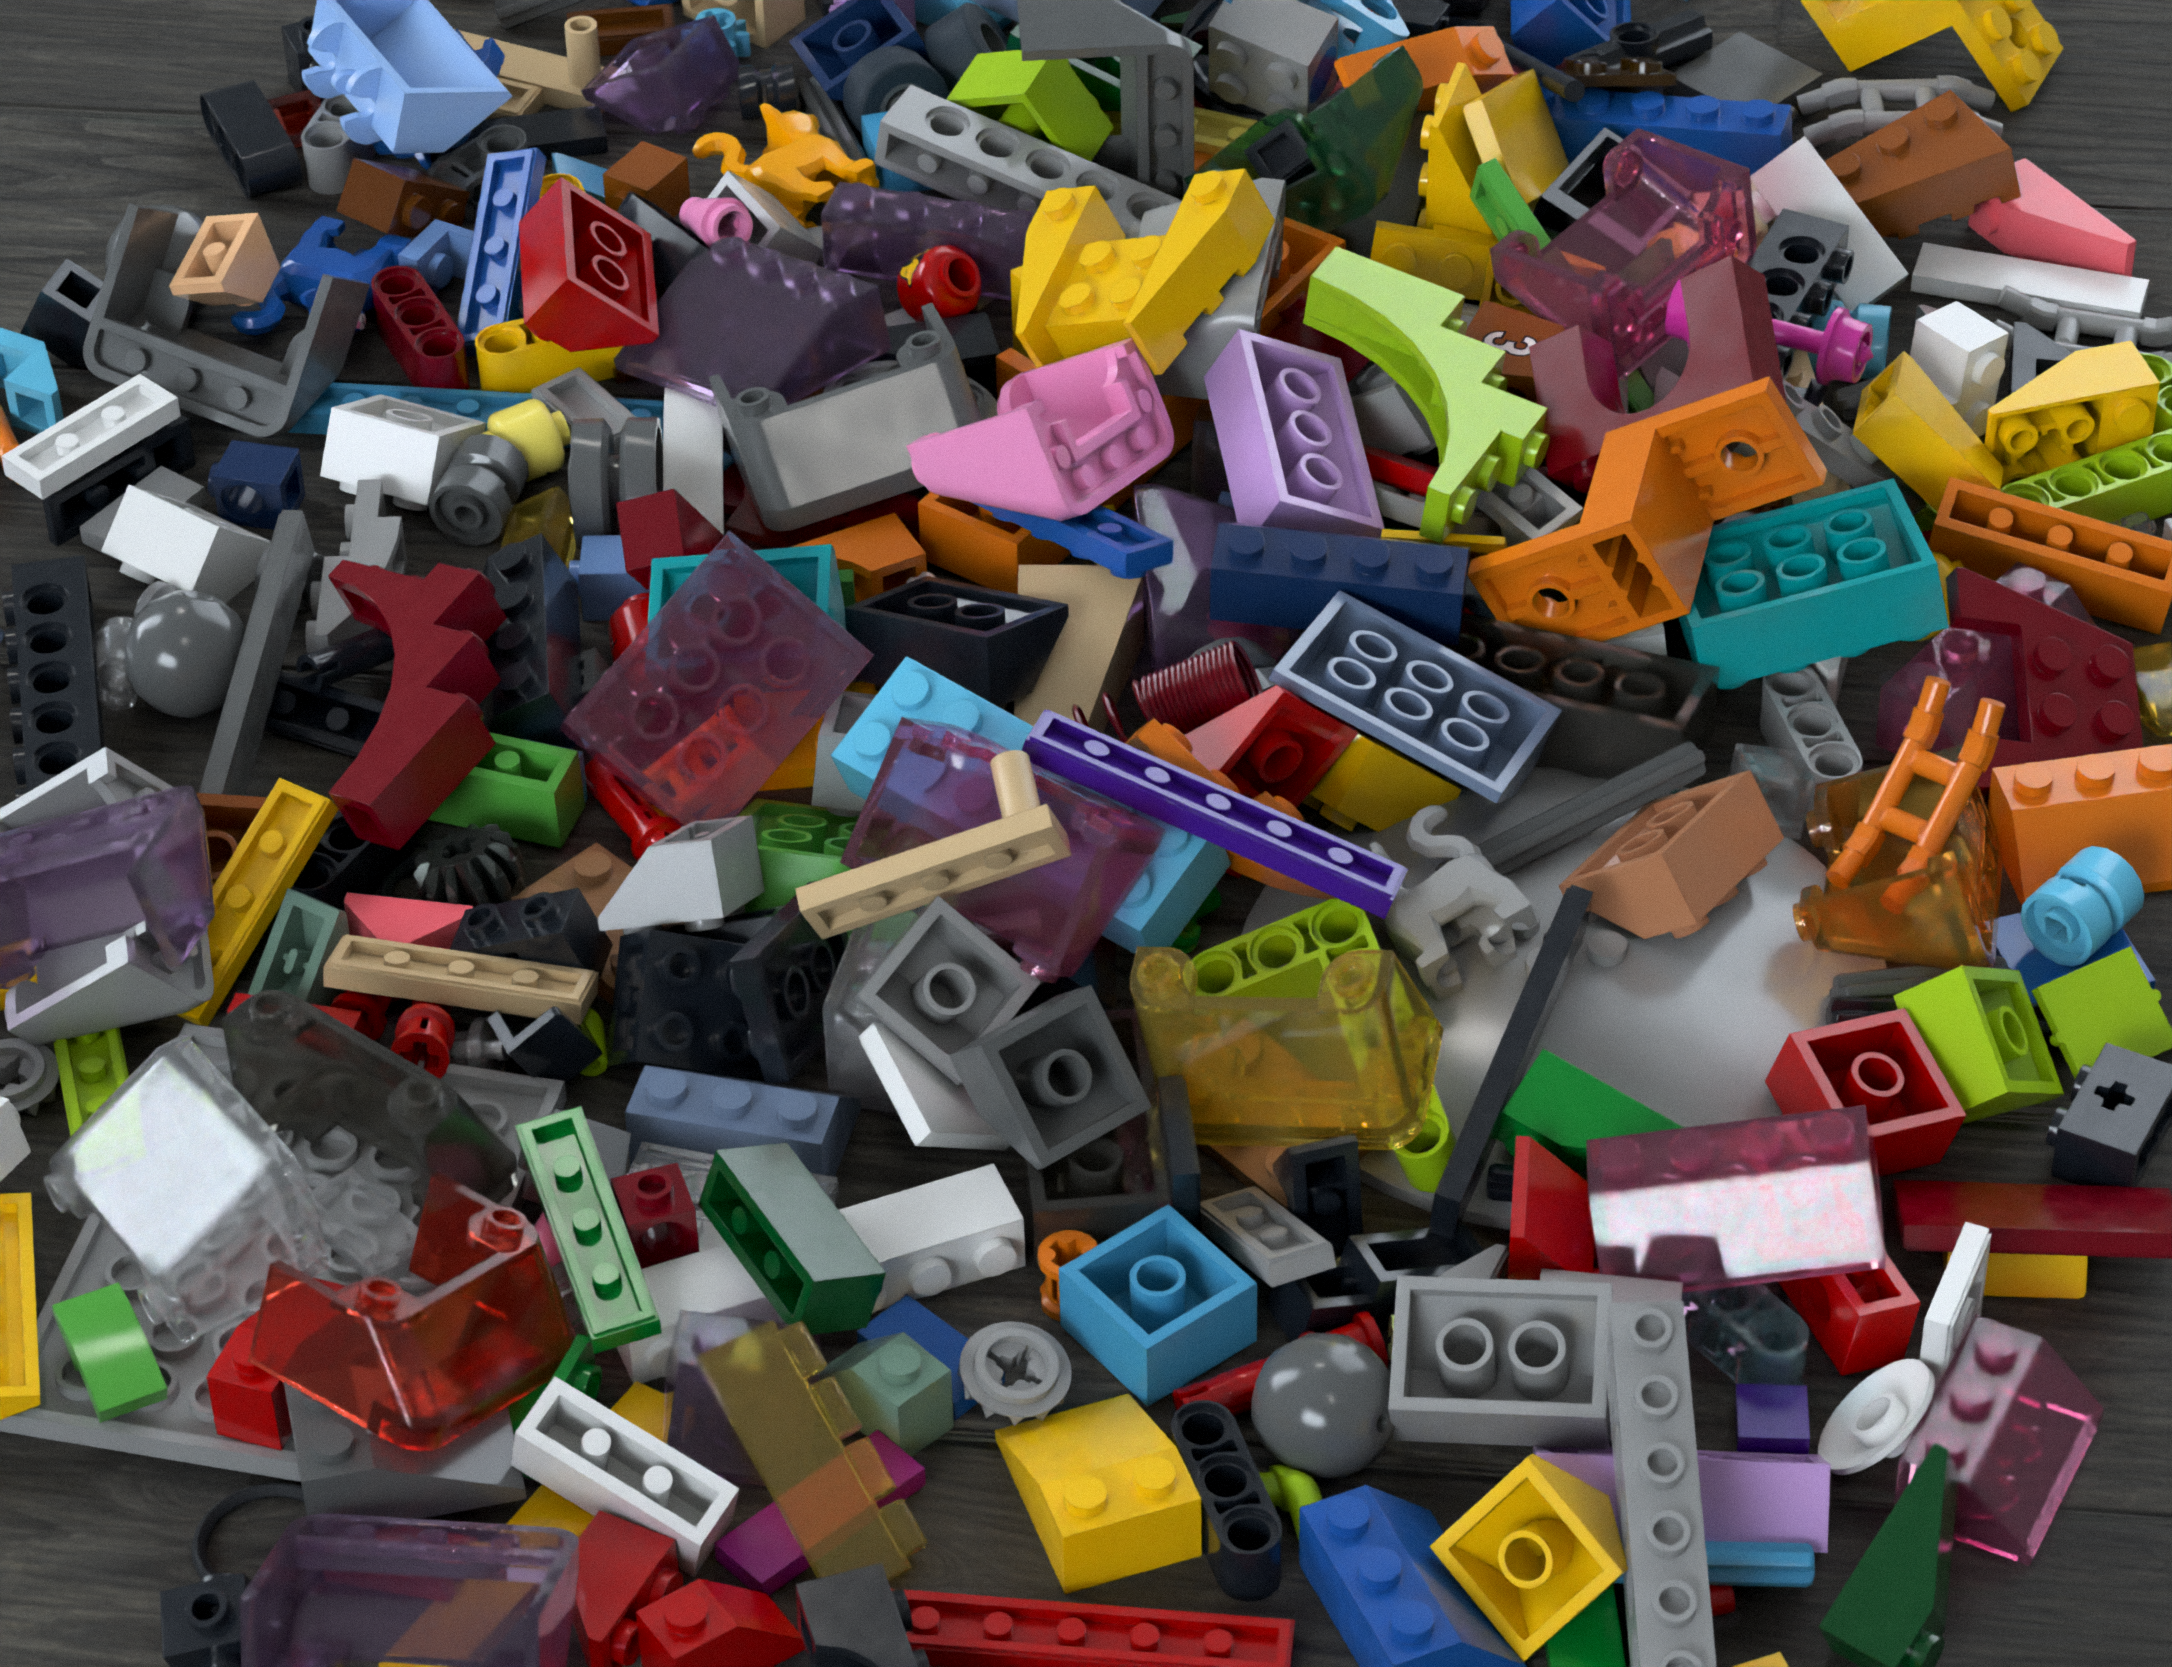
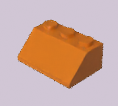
M2172 744L1992 768L1987 830L2021 906L2031 894L2049 878L2054 877L2060 868L2081 849L2091 846L2107 848L2126 860L2141 880L2144 893L2172 890Z

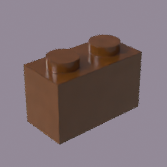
M354 158L336 211L387 234L416 238L435 219L461 227L465 218V207L470 192L420 170Z

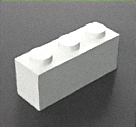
M1805 136L1748 178L1746 186L1752 193L1746 196L1745 199L1755 215L1765 225L1772 220L1775 222L1783 208L1849 225L1847 249L1854 251L1853 267L1848 281L1844 285L1838 283L1835 287L1832 299L1842 301L1845 308L1849 309V311H1853L1859 303H1876L1907 278L1909 273Z
M554 1376L515 1432L511 1466L593 1516L601 1510L675 1539L678 1568L695 1577L714 1549V1543L722 1537L733 1520L739 1493L738 1487Z

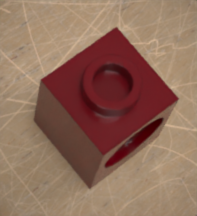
M678 1162L610 1178L613 1194L641 1269L700 1252L696 1209Z

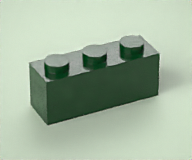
M777 1143L716 1150L698 1206L793 1335L799 1337L867 1328L878 1295L881 1293L886 1271L789 1144Z

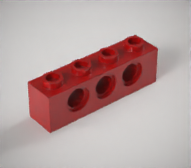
M1790 1114L1729 1126L1714 1187L1841 1376L1883 1367L1903 1360L1921 1302Z

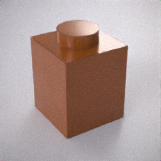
M641 141L603 173L605 205L617 212L627 193L632 191L675 217L679 214L682 204L690 198L687 157Z

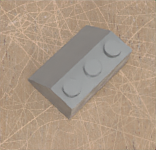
M1397 1275L1388 1403L1390 1422L1395 1426L1393 1432L1394 1441L1609 1449L1610 1413L1604 1336L1610 1302H1613V1283Z

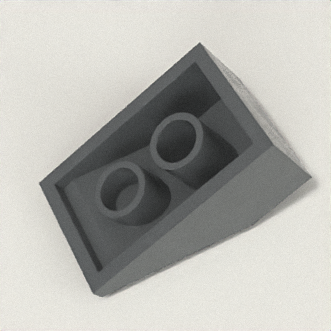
M350 1363L283 1376L311 1540L527 1499L522 1472L511 1466L514 1433L503 1384L359 1363Z

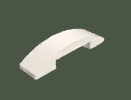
M665 385L663 491L674 488L724 535V430L711 386Z

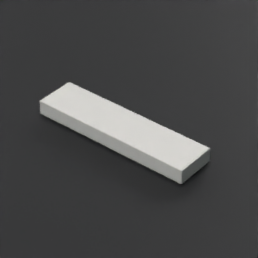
M1923 242L1912 274L1911 291L1996 306L2001 291L2008 285L2029 297L2034 295L2046 302L2059 304V307L2141 319L2147 298L2149 280Z

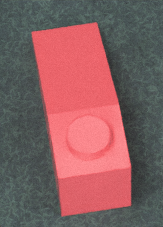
M2026 158L2014 162L2021 193L2020 198L2002 204L2000 199L1995 197L1973 205L1975 214L1969 215L1968 226L2005 254L2021 259L2132 277L2137 240Z

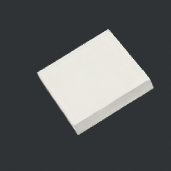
M873 1022L859 1036L868 1058L915 1146L1003 1151L1010 1146L1007 1141L978 1115L962 1082L959 1085L954 1083L884 1023Z
M1969 1222L1964 1224L1924 1319L1920 1361L1932 1371L1935 1378V1387L1931 1402L1922 1418L1935 1422L1943 1416L1980 1326L1992 1234H1989L1990 1228Z

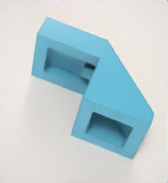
M0 328V388L6 391L12 426L39 434L64 419L60 394L44 341Z

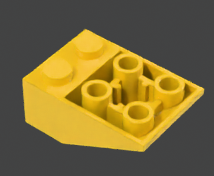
M1457 62L1449 83H1440L1435 98L1434 116L1426 115L1423 122L1420 147L1429 151L1428 162H1424L1420 172L1418 195L1426 197V209L1421 210L1417 227L1433 230L1435 223L1494 235L1470 199L1477 168L1482 162L1462 109H1464V105L1482 94L1466 63Z
M2132 341L2075 351L1988 409L1984 445L2004 468L2001 488L2024 478L2153 435L2160 382Z

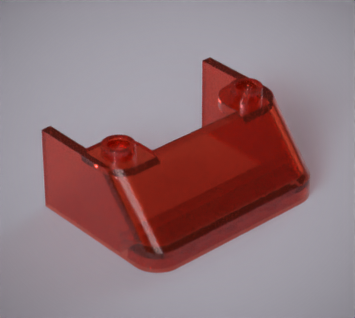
M438 1172L430 1178L408 1271L437 1287L416 1298L405 1292L397 1282L391 1279L371 1276L351 1283L336 1292L278 1259L269 1266L248 1362L396 1446L413 1451H431L441 1448L551 1380L577 1335L536 1228L527 1221L524 1214L520 1211L500 1206Z

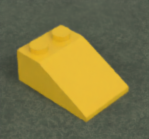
M1129 1393L1046 1416L1043 1421L1037 1418L1016 1424L1015 1426L1011 1425L995 1430V1440L1064 1594L1202 1556L1201 1497L1177 1447Z

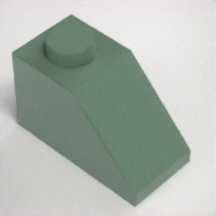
M904 1332L859 1342L807 1378L808 1388L862 1433L869 1436L878 1429L911 1457L954 1428L951 1370Z

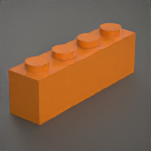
M1949 477L1928 545L1932 553H1942L1951 562L1959 559L1964 568L2031 598L2154 634H2161L2172 600V541Z

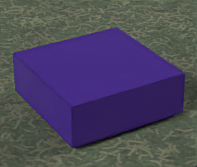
M1736 1384L1734 1405L1737 1452L1809 1454L1810 1429L1807 1386Z

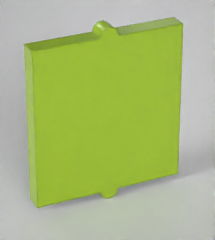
M2131 946L2032 990L2052 1032L2050 1043L2055 1047L2059 1046L2075 1079L2083 1064L2093 1067L2106 1042L2151 1058L2172 1049V1028L2158 1002L2161 999V993L2159 990L2151 988Z

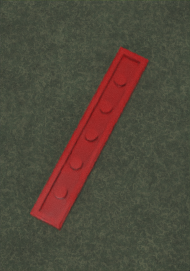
M904 1590L913 1624V1630L906 1633L912 1650L923 1648L930 1666L1292 1667L1295 1619Z

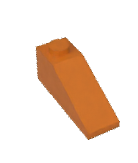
M1454 26L1340 57L1333 63L1354 112L1434 111L1438 87L1440 83H1449L1457 62L1466 63L1482 95L1510 79L1515 74L1505 53L1504 45L1498 37L1494 26Z

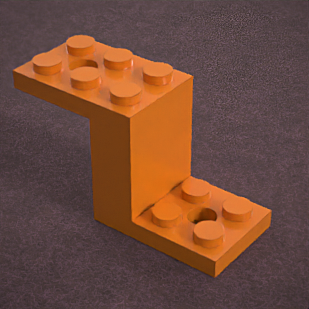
M1769 376L1606 432L1580 523L1472 559L1467 576L1528 666L1690 614L1713 522L1824 485L1827 469ZM1732 442H1743L1752 446L1757 453L1745 457L1742 454L1731 452L1726 445ZM1546 588L1556 589L1562 592L1568 600L1557 602L1552 598L1541 596L1538 591Z

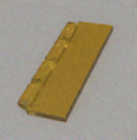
M772 1320L698 1355L696 1361L817 1579L882 1563L888 1581L909 1571L911 1564L907 1557L926 1547L928 1541L904 1499L896 1500L881 1509L877 1506L876 1501L891 1494L897 1486L869 1437L857 1440L847 1445L846 1448L841 1440L857 1432L862 1427V1424L835 1376L824 1378L810 1387L807 1379L820 1373L828 1364L804 1321L796 1322L779 1331Z

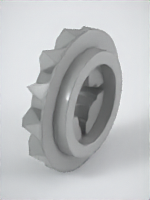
M20 1038L0 1040V1084H5L6 1086L3 1090H0V1096L9 1099L18 1113L24 1112L31 1116H36L39 1103L55 1101L56 1085L61 1082L56 1056L44 1045H35ZM19 1076L20 1084L10 1083L13 1078Z
M1007 1321L988 1325L970 1337L961 1352L957 1375L961 1377L964 1384L965 1400L974 1399L982 1406L986 1418L997 1413L1009 1417L1015 1426L1023 1418L1035 1416L1043 1421L1052 1408L1057 1405H1063L1071 1383L1072 1371L1066 1351L1053 1336L1043 1329L1027 1323ZM1026 1359L1024 1380L1019 1379L1013 1386L1008 1385L1007 1388L1002 1386L1003 1372L1011 1371L1015 1365L1019 1366Z

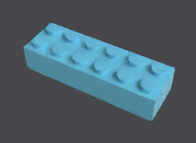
M906 656L833 751L831 757L849 791L937 841L1002 819L990 762L996 755L1002 752L1022 750L1025 739L1034 726ZM1031 763L1040 805L1047 803L1067 832L1072 856L1004 878V880L1157 966L1231 865L1225 848Z

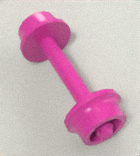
M1678 279L1670 299L1665 302L1667 307L1665 331L1667 335L1686 341L1689 349V330L1681 282ZM1838 306L1833 311L1825 331L1772 318L1776 344L1818 354L1816 363V380L1818 384L1828 386L1834 380L1856 384L1861 378L1867 362L1874 357L1871 351L1873 339L1872 325L1852 318L1849 309Z

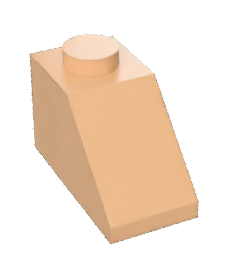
M259 214L206 216L169 285L172 295L209 306L233 304L249 306L255 303H263L280 270V265Z

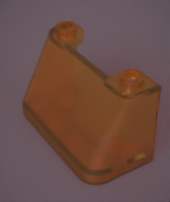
M1963 745L1933 753L1958 763L1959 759L1957 757ZM1891 764L1816 784L1814 810L1806 812V824L1815 848L1824 847L1828 855L1827 870L1843 851L1842 846L1852 835L1858 821L1862 822ZM1915 774L1898 808L1929 820L1945 786ZM1976 783L1941 854L1929 857L1926 868L1897 875L1898 867L1907 857L1912 845H1916V843L1886 831V838L1879 852L1866 868H1862L1846 889L1835 886L1826 876L1824 894L1818 885L1804 887L1801 890L1800 902L1793 904L1794 922L1803 942L1812 940L1818 951L1950 971L1962 965L1994 967L2002 880V857L1997 835L1978 783Z

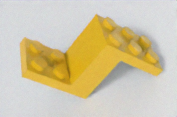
M1800 0L1849 72L1952 26L2010 112L2029 105L2063 49L2055 29L2050 23L2045 22L2031 0Z

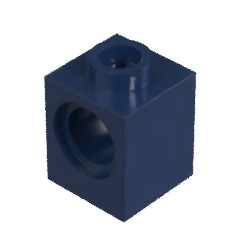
M231 440L220 462H215L212 465L208 477V492L216 500L218 516L236 525L275 530L277 519L282 509L298 510L306 495L299 449Z

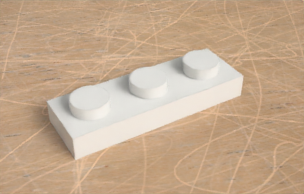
M138 374L2 455L4 474L43 500L181 417L178 397L143 375Z

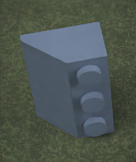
M645 1065L625 1110L626 1130L631 1133L629 1143L630 1168L643 1171L678 1162L681 1172H709L716 1150L788 1143L828 1195L861 1110V1098L772 1083L765 1084V1082Z

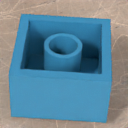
M1169 1204L1059 1268L1060 1326L1147 1407L1257 1341V1283Z

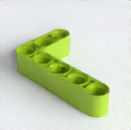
M2140 353L2160 382L2153 435L2010 483L2002 487L2000 492L2124 528H2130L2172 513V364L2161 356Z
M1338 898L1330 899L1209 948L1192 959L1185 972V983L1204 1022L1216 1032L1225 1033L1246 1013L1258 1022H1261L1332 993L1385 1132L1406 1179L1412 1187L1419 1191L1429 1193L1436 1191L1457 1139L1380 944L1363 909ZM1370 989L1369 991H1367V992H1365V993L1359 994V993H1361V992L1364 991V990ZM1392 1040L1391 1042H1389V1043L1386 1044V1045L1379 1046L1380 1044H1382V1043L1385 1042V1041ZM1414 1092L1407 1098L1398 1100V1098L1403 1096L1404 1094ZM1435 1145L1434 1148L1427 1152L1418 1153L1427 1146Z

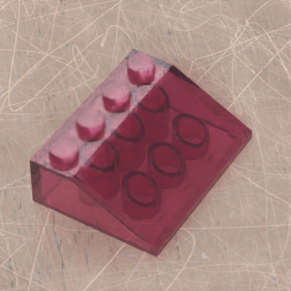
M729 530L563 721L560 730L610 773L665 815L676 820L682 827L695 821L731 818L741 811L874 654Z

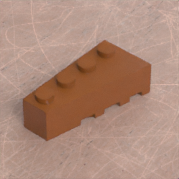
M1951 89L1824 161L1881 238L1898 237L1899 240L1920 233L1919 224L1950 214L1953 221L1975 214L1973 205L1998 197L2002 204L2021 197L2011 147ZM1773 220L1767 224L1769 230L1774 223Z

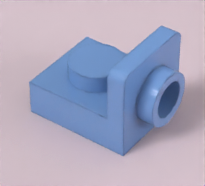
M435 219L398 254L399 266H408L416 269L423 276L434 294H436L450 282L453 276L465 280L474 231Z

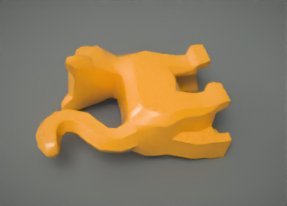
M763 103L759 107L767 126L768 145L764 148L763 155L750 165H744L747 153L737 138L727 133L713 132L706 134L696 141L692 149L693 155L697 159L723 155L720 170L723 175L728 170L773 194L805 229L818 227L813 221L807 222L805 218L811 208L821 201L832 207L837 204V196L845 200L848 206L862 210L879 200L880 180L876 178V164H874V161L868 158L853 161L848 158L837 141L818 133L820 125L818 119L813 114H804L795 110L780 113L769 104Z

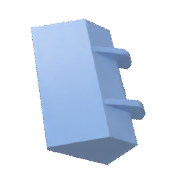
M317 0L312 31L307 44L309 45L308 52L320 66L302 70V79L308 89L318 97L330 99L341 94L346 96L358 112L340 116V125L346 135L356 143L369 145L382 140L393 154L445 152L513 97L429 0Z

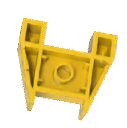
M1245 168L1195 174L1166 235L1160 236L1149 235L1141 238L1125 239V233L1096 185L1058 188L1046 191L1026 231L1015 335L1036 368L1132 338L1153 374H1163L1188 344L1183 334L1201 312L1212 315L1224 301L1220 290L1235 273L1237 276L1244 277L1254 265L1275 219Z

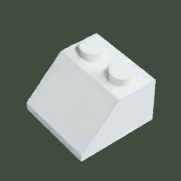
M382 394L331 408L320 476L339 481L340 490L355 495L358 480L382 479L384 494L394 496V505L405 509L424 511L428 509L432 495L443 474L446 473L449 463L460 443L469 436L485 432L486 422Z
M128 485L101 551L123 561L119 572L147 584L154 583L155 578H158L175 586L177 590L207 593L227 603L255 580L259 559L271 541L195 505Z

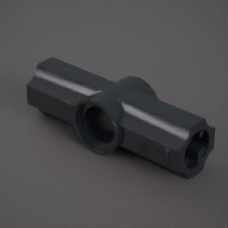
M1689 9L1653 24L1638 21L1625 22L1611 29L1609 41L1567 56L1555 68L1565 69V59L1597 58L1600 62H1607V68H1620V58L1648 57L1653 58V61H1662V68L1670 70L1693 61L1703 55L1705 51L1712 49L1713 34L1705 22L1704 15L1694 9Z

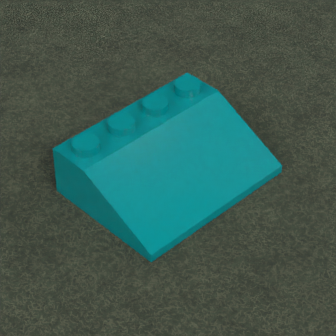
M1894 478L1712 526L1690 614L1678 617L1692 662L1705 692L1718 688L1725 690L1738 688L1747 683L1748 680L1778 672L1786 674L1795 673L1805 669L1809 664L1839 656L1856 657L1873 647L1900 640L1916 641L1925 638L1931 632L1949 628L1937 562Z

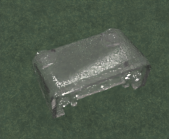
M181 1035L157 1047L49 1160L51 1173L44 1176V1183L56 1208L61 1213L71 1210L79 1219H83L93 1213L100 1218L140 1266L145 1285L137 1288V1294L147 1316L156 1326L165 1322L182 1344L274 1298L291 1286L300 1284L331 1268L312 1192L296 1157L186 1035Z

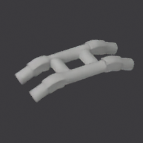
M1937 75V78L1886 80L1839 78L1822 84L1821 88L1797 96V101L1803 117L1827 108L1832 110L1843 105H1856V102L1861 103L1862 109L1844 110L1828 116V119L1804 127L1805 137L1813 147L1835 139L1838 142L1849 137H1862L1863 134H1872L1911 112L1885 111L1883 101L1915 100L1916 107L1918 108L1951 89L1967 106L1988 112L1994 104L1995 92L1974 85L1970 80L1954 75ZM1973 111L2001 137L2003 131V124L2001 122L1980 116L1979 112Z
M2008 285L2003 288L1996 302V306L2020 317V321L2036 329L2054 332L2056 329L2054 342L2071 353L2094 348L2077 345L2079 333L2114 338L2113 344L2132 341L2135 347L2137 342H2140L2142 346L2149 347L2172 345V316L2159 319L2145 317V320L2064 308L2059 307V304L2046 302L2034 295L2029 297ZM1996 319L1994 324L2009 333L2006 349L2011 351L2014 327ZM2158 351L2150 353L2161 356L2172 364V352Z

